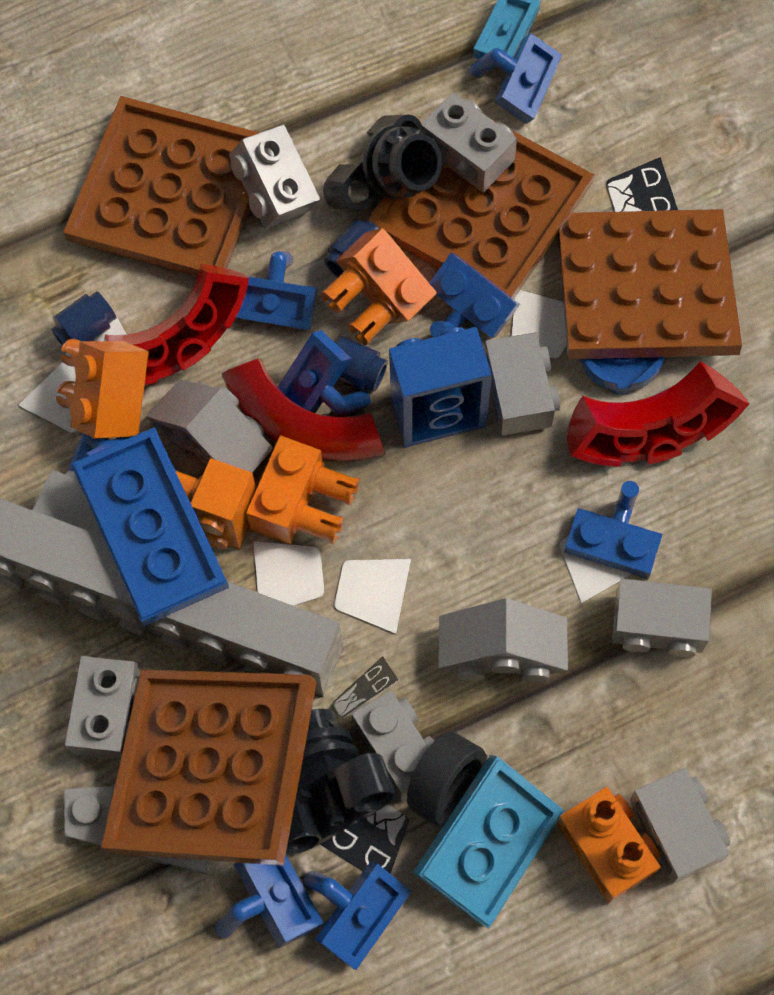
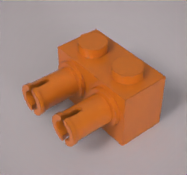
M384 228L364 233L336 260L344 272L326 290L320 293L324 302L329 299L332 300L327 306L336 313H340L360 291L368 298L372 304L354 322L348 325L351 334H354L356 331L359 332L355 339L363 345H368L371 339L388 323L408 322L437 294Z
M77 339L66 341L61 351L71 354V357L64 354L60 355V358L67 366L75 367L76 380L75 382L64 381L59 385L56 392L66 396V399L56 396V401L60 406L70 409V427L93 438L138 435L149 351L124 341H80Z
M280 436L246 512L250 531L290 545L298 531L335 544L338 539L336 532L340 534L344 518L308 506L312 495L317 492L351 505L354 500L352 494L356 495L360 479L325 468L324 462H322L321 450Z
M210 458L204 474L199 479L176 471L210 546L218 549H227V546H231L240 550L249 530L246 512L256 491L252 472Z
M605 787L562 814L558 819L557 826L609 904L655 875L661 866L657 862V859L660 858V853L654 842L646 833L640 836L630 820L634 818V815L626 800L619 793L613 796L609 788Z

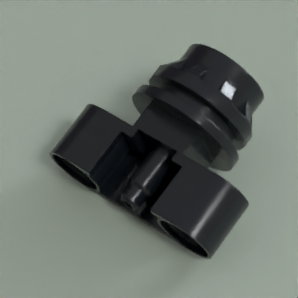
M409 114L384 115L367 131L370 139L358 163L339 164L326 179L323 186V195L330 207L341 210H363L378 195L387 199L414 197L423 190L430 188L439 178L442 169L440 149L432 138L421 132V122L417 117ZM349 186H351V195H350V197H349V194H348Z
M312 709L286 854H299L318 846L387 806L396 796L383 756L378 753L359 755L358 749L353 745L350 732L339 725L336 714L329 709Z

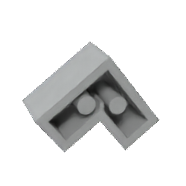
M179 379L146 416L172 445L193 451L206 467L210 458L253 473L273 450V447L263 437L265 434L263 427L253 418L244 416L236 407L239 404L238 399L222 386L215 388L208 386L202 381L194 383Z
M508 598L440 615L439 669L457 673V678L463 681L483 680L485 673L490 672L503 674L518 673L522 675V680L527 682L548 681L550 674L568 671L567 617Z

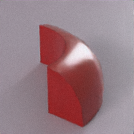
M200 264L199 273L190 294L170 317L156 326L137 333L125 335L105 334L104 341H124L149 351L145 385L156 383L158 379L170 376L180 370L185 371L206 356L226 329L232 326L243 303L249 277L231 269Z
M259 358L228 369L221 374L227 389L238 399L239 404L237 406L245 416L256 420L263 427L265 435L275 442H278L280 436L321 450L322 459L331 461H356L386 454L372 413L354 417H330L308 411L295 404L277 387L267 372L263 360Z
M699 361L693 370L675 385L645 399L631 402H604L582 395L568 425V449L572 457L605 466L621 467L622 462L646 460L648 465L666 461L682 455L681 449L696 443L706 437L707 441L713 439L733 423L750 403L727 378Z

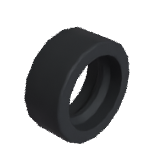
M447 732L437 738L418 762L410 779L407 790V805L411 811L434 825L443 827L487 761V754L484 749L457 733Z

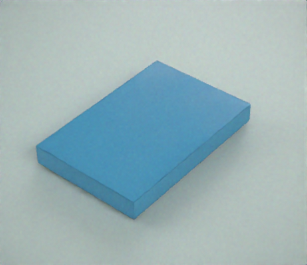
M490 755L413 873L479 925L489 929L564 810L498 756Z

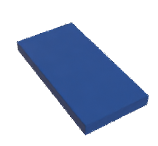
M155 427L71 463L143 626L229 588L228 582Z

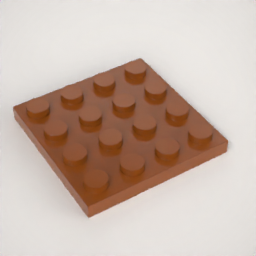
M120 96L63 233L66 241L193 276H198L200 264L228 268L250 210L249 196L242 181L238 180L232 171L229 154L242 139L259 134L260 132Z
M511 130L517 138L515 160L484 193L442 163L439 178L430 188L423 190L414 197L402 199L383 198L368 220L373 222L379 229L384 228L399 247L439 269L450 253H455L515 299L557 237L561 225L569 214L574 212L593 184L595 174Z
M723 209L580 212L569 214L559 228L558 233L568 359L740 355L742 340Z
M141 670L101 848L109 854L284 866L316 680L311 675Z

